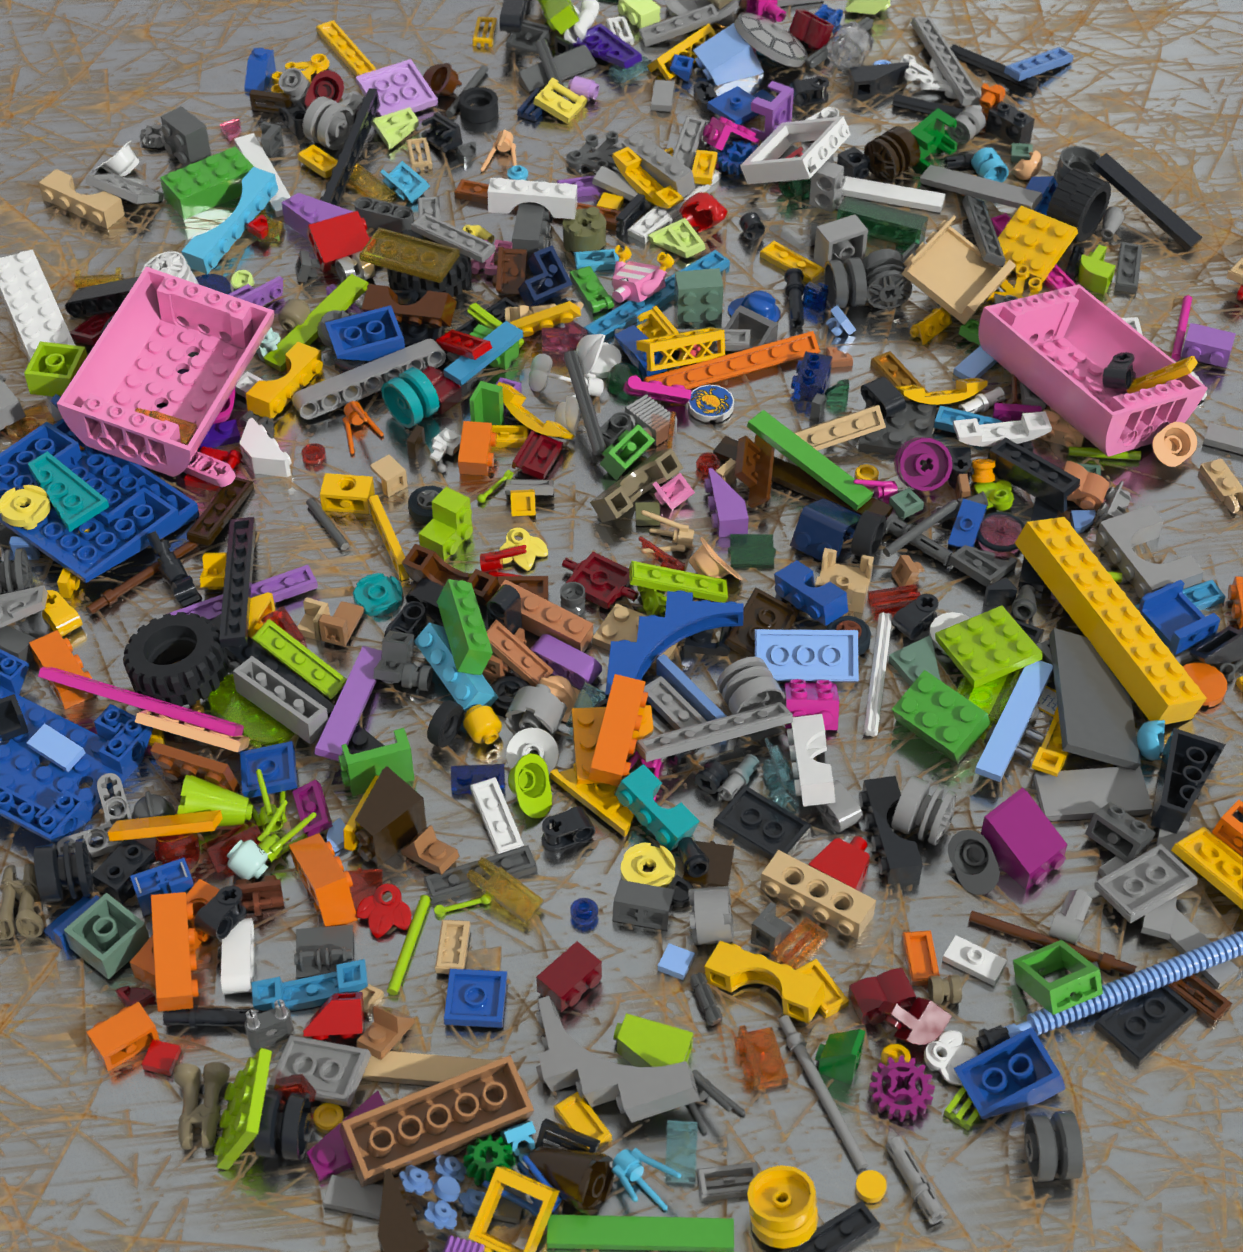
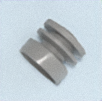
M746 657L737 660L729 665L717 680V688L725 702L729 705L733 715L781 702L783 705L785 703L783 691L761 658Z
M911 776L897 804L892 820V829L910 835L916 825L920 826L918 839L923 841L929 831H931L929 844L936 846L941 837L947 832L952 821L957 793L950 790L942 800L944 788L939 786L933 795L930 796V782L916 776Z

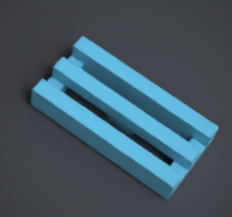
M615 249L574 252L576 270L588 266L593 271L615 269L616 262L619 261Z

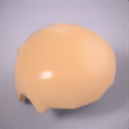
M1037 150L1029 153L1031 156L1030 160L1021 159L1012 169L1011 174L1024 181L1035 177L1040 172L1043 164L1042 155Z

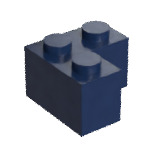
M553 245L531 255L527 264L534 277L525 280L518 288V291L525 305L531 308L550 300V298L566 293L573 285Z

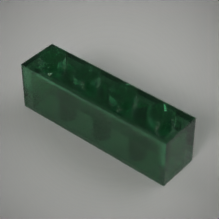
M845 197L838 208L837 220L855 214L868 229V236L911 246L914 242L918 245L919 243L921 244L926 234L928 217L850 197Z

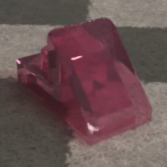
M574 321L565 323V328H542V351L576 350L581 338L587 335V330Z

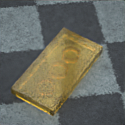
M383 228L377 229L359 254L360 261L438 283L442 282L460 256L459 249Z

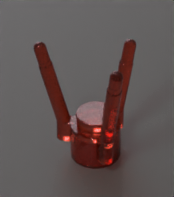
M642 536L639 537L643 547L652 549L656 552L654 553L655 555L663 559L661 567L685 570V563L668 555Z

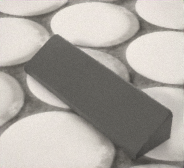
M586 45L553 57L561 81L597 66ZM542 62L523 69L518 73L519 84L529 94L536 88L540 90L545 88L549 83Z

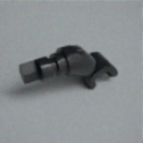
M156 531L147 534V539L154 554L159 556L157 559L160 565L158 569L163 579L171 586L178 605L184 608L202 600L192 577L187 575L180 558H176L174 552H170L169 548H171L168 539L161 542Z

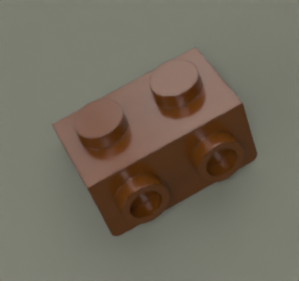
M498 247V252L494 253V266H497V275H493V288H496L497 293L520 295L518 288L526 280L527 250Z

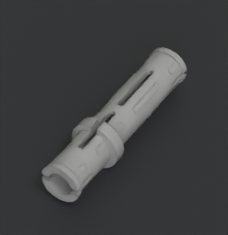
M896 1136L887 1141L885 1148L912 1192L911 1197L913 1201L918 1202L919 1206H921L930 1224L943 1220L947 1213L934 1193L935 1188L932 1183H928L903 1138Z

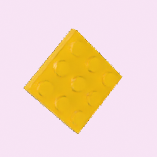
M1020 206L999 235L998 240L1006 259L1005 264L1009 260L1016 264L1012 271L1016 272V267L1019 265H1027L1029 267V278H1040L1043 283L1078 234L1076 227Z

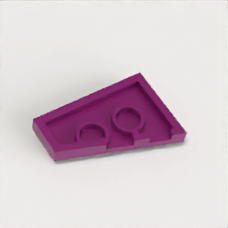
M377 1090L343 1121L385 1105L379 1091ZM341 1123L307 1152L308 1159L319 1182L353 1167L339 1132Z

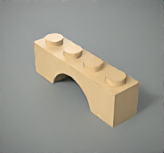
M58 169L52 171L39 182L43 200L108 229L124 216L120 197L106 191L91 195L79 194L75 191L72 176Z

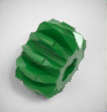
M490 1134L487 1136V1141H482L477 1137L475 1140L476 1146L468 1145L466 1149L467 1155L463 1158V1164L467 1168L466 1175L468 1178H474L476 1186H479L484 1181L491 1182L497 1166H505L512 1169L515 1165V1157L512 1155L513 1148L511 1145H505L502 1136L493 1141Z

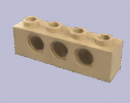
M780 850L776 852L762 872L760 889L764 890L766 894L787 902L796 910H802L812 915L819 922L833 926L844 935H850L858 940L874 916L875 899Z

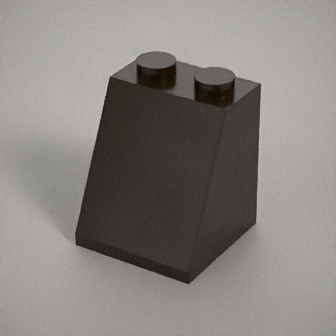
M388 766L380 773L355 819L357 830L355 834L359 843L358 852L365 861H371L376 867H379L404 848L419 832L427 828L424 798Z

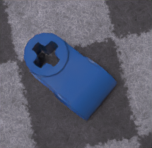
M822 4L820 9L814 14L832 23L834 30L842 20L843 10H835L829 8L826 4Z

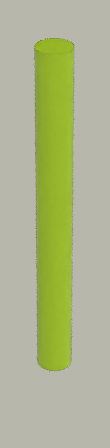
M421 895L387 988V993L390 995H397L431 901V898L427 895Z

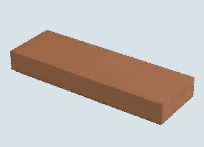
M495 620L486 630L492 651L531 686L536 687L542 677L548 678L554 670L498 620Z

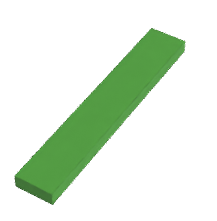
M762 410L748 421L747 428L856 511L871 499L873 492L861 484H854L853 481L855 479L766 411Z
M550 1215L547 1229V1248L734 1252V1218Z

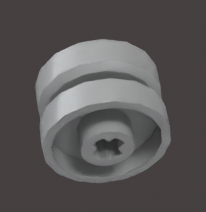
M325 96L318 97L310 104L305 113L303 133L307 139L331 150L340 149L350 134L351 125L355 122L354 113L351 108Z

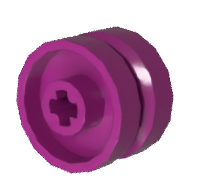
M926 437L912 438L904 442L897 450L894 459V470L898 479L906 486L920 491H932L941 487L949 479L952 471V457L948 448L940 441ZM921 460H925L926 463L925 467L921 468L922 465H920Z

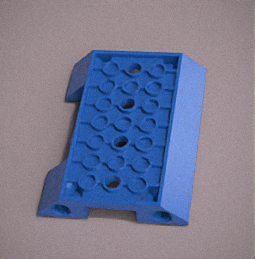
M0 649V699L15 694L29 731L9 739L6 745H0V815L50 842L60 841L66 836L79 833L102 807L97 789L98 779L102 775L107 773L116 774L123 784L140 765L153 727L136 723V716L110 704L94 721L97 734L33 703L19 695L29 664ZM44 723L85 750L86 753L69 772H66L51 761L48 766L38 767L41 762L49 760L29 748L27 741ZM84 783H93L89 788H79ZM108 783L107 789L111 797L114 794L113 784Z

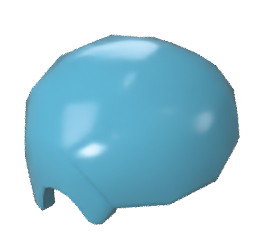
M1165 720L1145 722L1138 730V749L1140 754L1150 761L1162 760L1160 754H1163Z

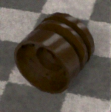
M902 126L891 128L881 136L868 142L864 147V155L870 159L869 171L874 177L884 182L893 180L901 175L902 172L917 165L920 160V147L915 136Z

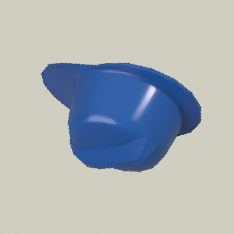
M754 291L745 297L732 301L728 306V313L731 317L740 305L774 322H777L781 316L780 309L775 304V298L765 291Z

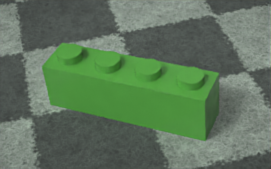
M448 579L437 600V604L457 672L481 675L493 651L472 583Z

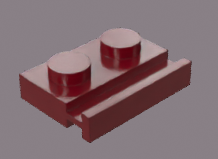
M532 430L514 458L512 468H520L523 473L544 480L561 452L563 442L543 434L541 436L536 435L535 431Z

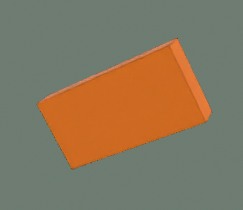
M931 930L903 932L902 941L911 986L928 985L929 976H940Z

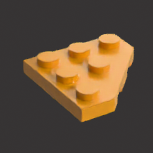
M645 705V708L639 707L638 715L643 717L639 731L634 730L632 738L641 740L653 734L651 705ZM606 707L572 708L577 784L602 783L590 780L588 776Z

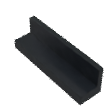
M1006 437L989 450L990 459L995 460L993 473L1058 511L1064 513L1067 510V497L1080 487V479Z

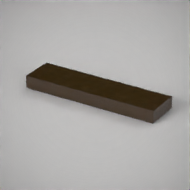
M235 477L230 485L223 487L187 532V540L210 546L254 489L253 481Z

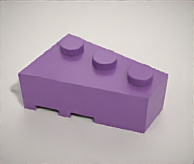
M297 193L282 202L284 223L306 239H308L307 230L309 224L353 212L301 193Z

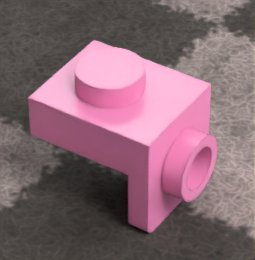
M681 473L662 487L657 482L653 483L657 490L654 493L655 497L661 505L667 503L671 510L695 493Z

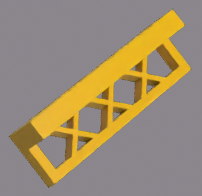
M707 24L647 65L648 69L652 73L659 68L667 81L676 74L674 72L670 74L664 64L666 62L672 64L674 54H683L690 58H697L696 54L692 52V45L700 46L705 42V36L708 34L712 38L716 35L710 24Z
M713 327L636 341L637 350L646 352L647 371L672 368L725 356L724 330ZM717 340V352L712 353L708 348L713 341ZM695 344L701 348L696 357L690 353ZM676 348L682 351L678 360L671 357ZM660 351L664 356L659 364H655L654 352Z

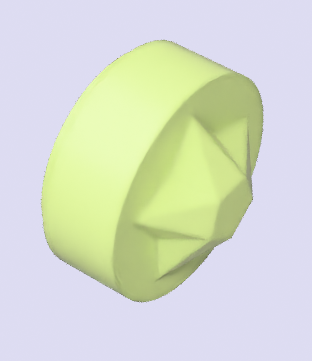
M239 270L232 275L231 284L234 290L247 284L253 287L254 279L249 271Z

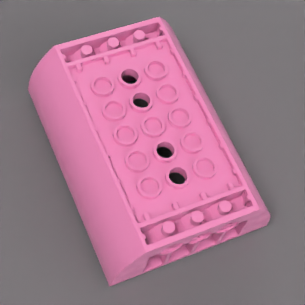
M145 267L57 402L59 412L71 431L86 446L172 477L177 476L189 465L270 330L274 320V310ZM191 352L199 353V355L194 357L188 356ZM180 369L189 370L188 372L183 374L178 373ZM160 403H166V404H168L167 407H163V408H157V407H156V406H157L158 404H160Z
M1079 284L986 306L981 314L978 332L982 349L1007 371L1014 374L1021 383L1108 457L1152 444L1155 435L1167 425L1173 422L1185 423L1207 390V387L1191 374L1167 381L1162 385L1157 384L1149 389H1141L1131 394L1127 393V389L1104 388V369L1118 353L1128 352L1134 355L1133 371L1136 373V378L1173 364L1175 361Z

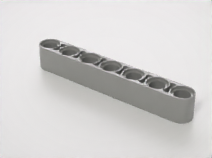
M426 339L299 390L293 395L292 404L302 418L313 419L345 406L349 402L357 401L381 391L384 383L392 378H398L400 373L411 367L417 368L420 371L428 366L438 368L445 362L446 354L435 340Z

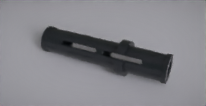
M193 1005L191 1009L164 1011L163 1024L185 1025L190 1028H197V1026L245 1027V1021L247 1020L246 1012L249 1010L252 1017L251 1010L253 1008H201L198 1005Z

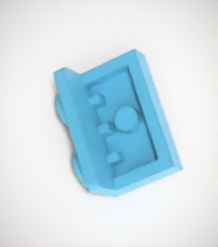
M403 161L389 174L383 169L380 171L384 177L382 182L390 190L394 188V192L400 199L404 200L406 198L412 204L430 187L425 179Z

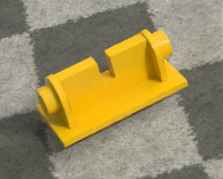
M943 307L934 308L932 313L926 316L923 321L911 326L910 335L921 338L922 345H925L952 323L950 313Z

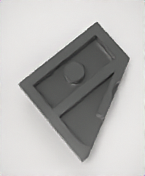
M964 545L950 556L949 564L987 587L1013 570L1018 560L1010 557L1009 562L994 558L995 553L981 551Z

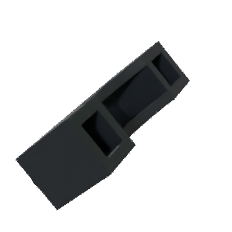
M896 776L864 780L863 789L859 792L860 806L866 809V827L868 830L871 829L873 833L871 838L874 852L879 853V871L881 875L885 874L888 885L920 880L923 866L916 842L899 837L888 825V821L894 816L901 797Z

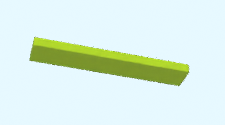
M350 274L308 315L302 325H297L277 344V350L270 351L263 358L265 364L283 372L286 369L285 354L297 342L308 346L311 345L319 337L317 327L321 318L327 312L333 310L346 311L367 290L368 282Z

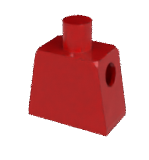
M854 836L850 843L840 838H835L809 863V866L859 891L869 868L870 855L865 852L868 844L859 836Z

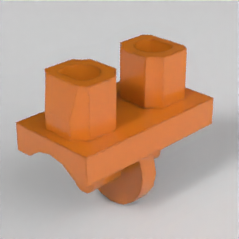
M983 83L981 87V98L979 101L985 120L988 119L989 110L1001 101L1003 102L1005 98V89L1001 85L995 84L989 87L988 84Z

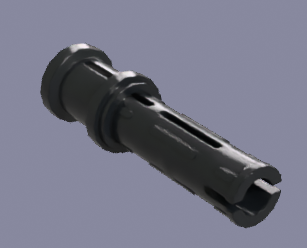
M791 268L784 273V280L787 282L785 293L789 297L790 325L795 327L796 321V328H800L804 325L802 295L805 292V287L802 284L804 273L798 268Z

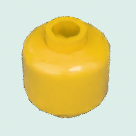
M475 705L465 713L463 726L473 742L491 744L498 739L502 723L490 706Z

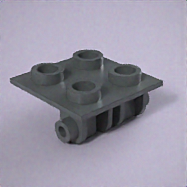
M353 925L296 929V953H294L296 979L336 972L337 964L353 961Z

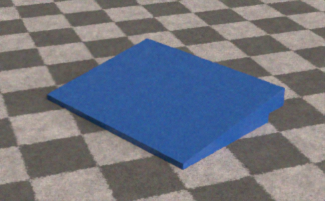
M61 419L54 425L45 422L0 453V498L12 488H15L17 491L24 489L23 485L40 487L29 471L28 463L48 451L108 500L109 507L71 532L68 531L52 505L47 517L31 530L7 524L2 520L0 514V522L85 583L150 546L147 534L156 531L159 539H162L200 517L198 505L195 501L141 465L86 446L71 431L64 419ZM29 504L26 506H20V508L28 507ZM90 528V532H89V533L84 532L85 530H87V529Z

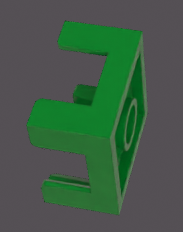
M939 108L910 130L915 136L921 152L920 160L916 166L924 171L930 165H933L926 161L925 158L937 148L948 155H952L957 150V143L945 135L944 126L945 124L955 128L957 127V120Z

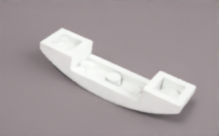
M1046 411L1024 413L1020 421L981 425L978 424L977 418L953 421V426L960 442L982 447H994L1005 437L1019 444L1036 439L1052 431Z

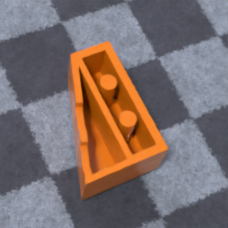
M320 833L288 845L297 873L306 891L310 892L315 900L313 905L316 912L320 911L323 926H342L358 920L349 888L353 886L351 876L347 870L344 871L343 864L339 856H335L330 841L325 842Z

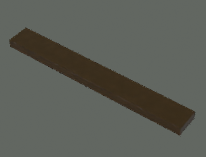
M724 436L713 450V457L725 462L730 458L736 461L738 441ZM774 456L772 482L817 501L825 498L859 515H862L867 510L883 515L887 520L893 511L892 505L873 497L856 511L800 467Z

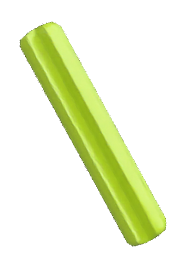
M477 303L471 304L467 310L471 317L490 329L495 330L503 324ZM523 338L519 340V349L524 343Z

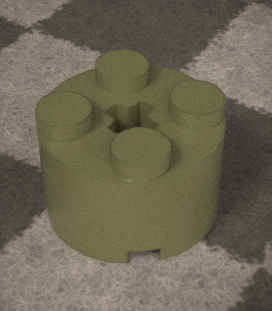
M597 207L577 209L575 219H563V246L569 253L570 250L573 252L600 250L602 247L605 248L606 219Z

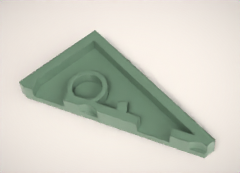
M930 635L889 654L888 661L909 686L915 682L924 670L940 680L933 641Z

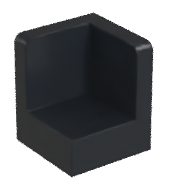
M15 694L0 699V735L2 740L6 741L28 733L29 731Z

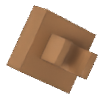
M900 555L891 574L901 590H910L914 582L919 581L918 575L920 572H924V568L921 563L913 562L909 555Z

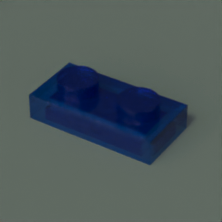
M504 764L451 766L452 794L471 793L470 785L496 777L501 791L505 792Z

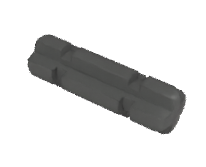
M702 972L693 974L690 977V984L693 990L696 991V998L702 1012L705 1013L708 1025L720 1024L722 1022V1013L716 1006V999L710 986L707 985L708 981L705 974Z

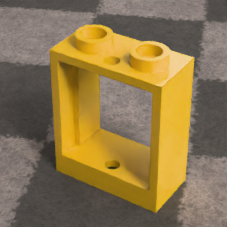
M497 1166L468 1238L478 1244H483L485 1246L484 1252H493V1250L497 1252H536L560 1191L505 1166ZM505 1185L543 1201L524 1250L486 1233Z

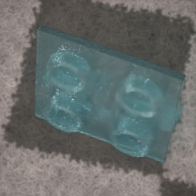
M765 738L771 759L763 762L762 770L769 785L768 788L773 802L783 808L787 806L788 802L793 800L795 805L799 806L794 779L790 780L789 776L792 773L791 766L786 758L783 759L777 745L773 746L768 738Z

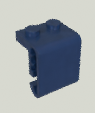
M825 498L805 506L800 514L790 546L821 561L825 548L834 549L837 551V563L843 543L853 538L861 515Z

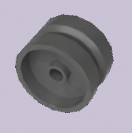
M859 257L846 258L844 263L839 259L826 261L824 266V285L830 308L832 309L836 305L839 308H845L847 302L851 307L865 305L867 300V281L862 260Z
M1071 1110L1056 1111L1052 1114L1051 1119L1044 1112L1027 1114L1024 1121V1144L1027 1163L1033 1180L1035 1182L1051 1181L1054 1179L1056 1172L1062 1180L1081 1178L1083 1172V1146L1075 1114Z

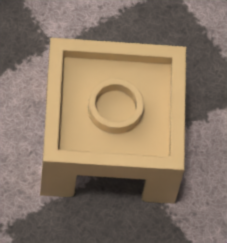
M825 548L820 576H817L815 587L823 586L829 581L847 592L848 611L863 613L872 576L874 557L862 555L860 568L836 564L837 551Z

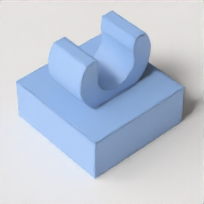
M838 305L830 310L835 318H830L826 324L832 329L831 331L835 336H839L843 330L848 335L856 331Z

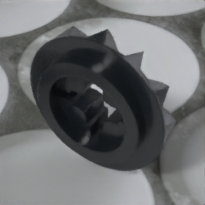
M505 676L494 681L491 687L498 696L497 700L493 703L496 709L503 708L507 712L513 701L509 696H505V689L511 695L514 694L515 697L517 691L522 687L528 686V684L523 679L515 676Z

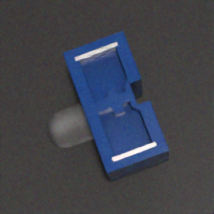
M185 858L166 864L161 861H154L150 864L149 870L130 876L143 916L152 913L151 895L186 892L187 894L194 886Z

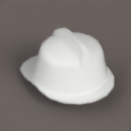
M130 140L112 158L95 168L92 173L102 167L108 172L120 176L129 174L139 164V159L129 147L132 141Z

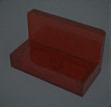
M248 822L202 844L201 847L203 851L207 852L215 872L220 873L229 868L227 865L229 860L227 854L240 840L243 842L253 840L259 845L260 842L257 838L261 835L257 824Z

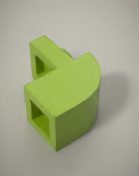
M1098 245L1094 252L1091 251L1088 256L1082 254L1078 280L1086 289L1105 295L1112 283L1116 265L1104 262L1107 247Z

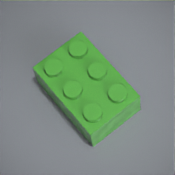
M926 670L920 674L892 708L897 722L957 764H959L990 726L987 712Z

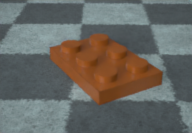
M154 742L150 752L162 769L163 775L172 780L180 778L184 780L185 775H194L238 793L240 785L228 764Z

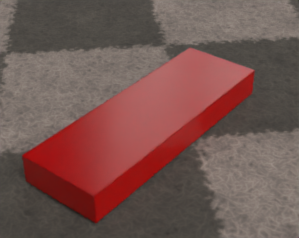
M452 329L436 339L437 344L443 350L476 360L492 349L490 341Z

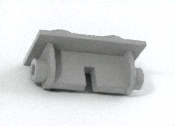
M1123 481L1115 488L1111 486L1107 490L1104 498L1106 501L1096 512L1098 518L1094 524L1095 526L1101 521L1124 514L1123 512L1126 511L1131 496L1127 490L1121 489Z

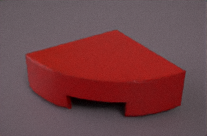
M262 214L246 225L247 231L261 240L269 232L267 219Z

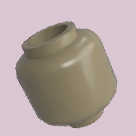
M290 299L286 301L278 313V321L284 330L291 332L297 325H302L311 311L305 301Z

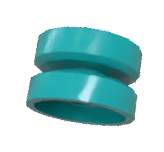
M411 367L400 373L398 378H392L382 385V397L387 409L394 419L406 428L415 426L423 418L437 412L440 407L439 398L433 384L417 368Z

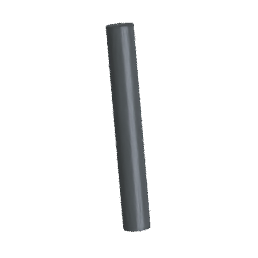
M309 498L306 501L308 507L340 549L346 550L349 547L347 540L314 498Z

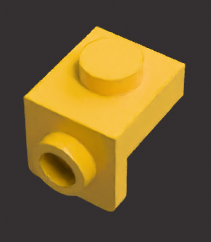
M227 553L203 554V571L200 576V587H208L210 590H218L224 587Z

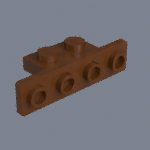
M757 434L755 435L754 442L747 436L738 439L734 474L738 480L749 487L748 506L750 508L764 504L770 499L775 451L774 447Z

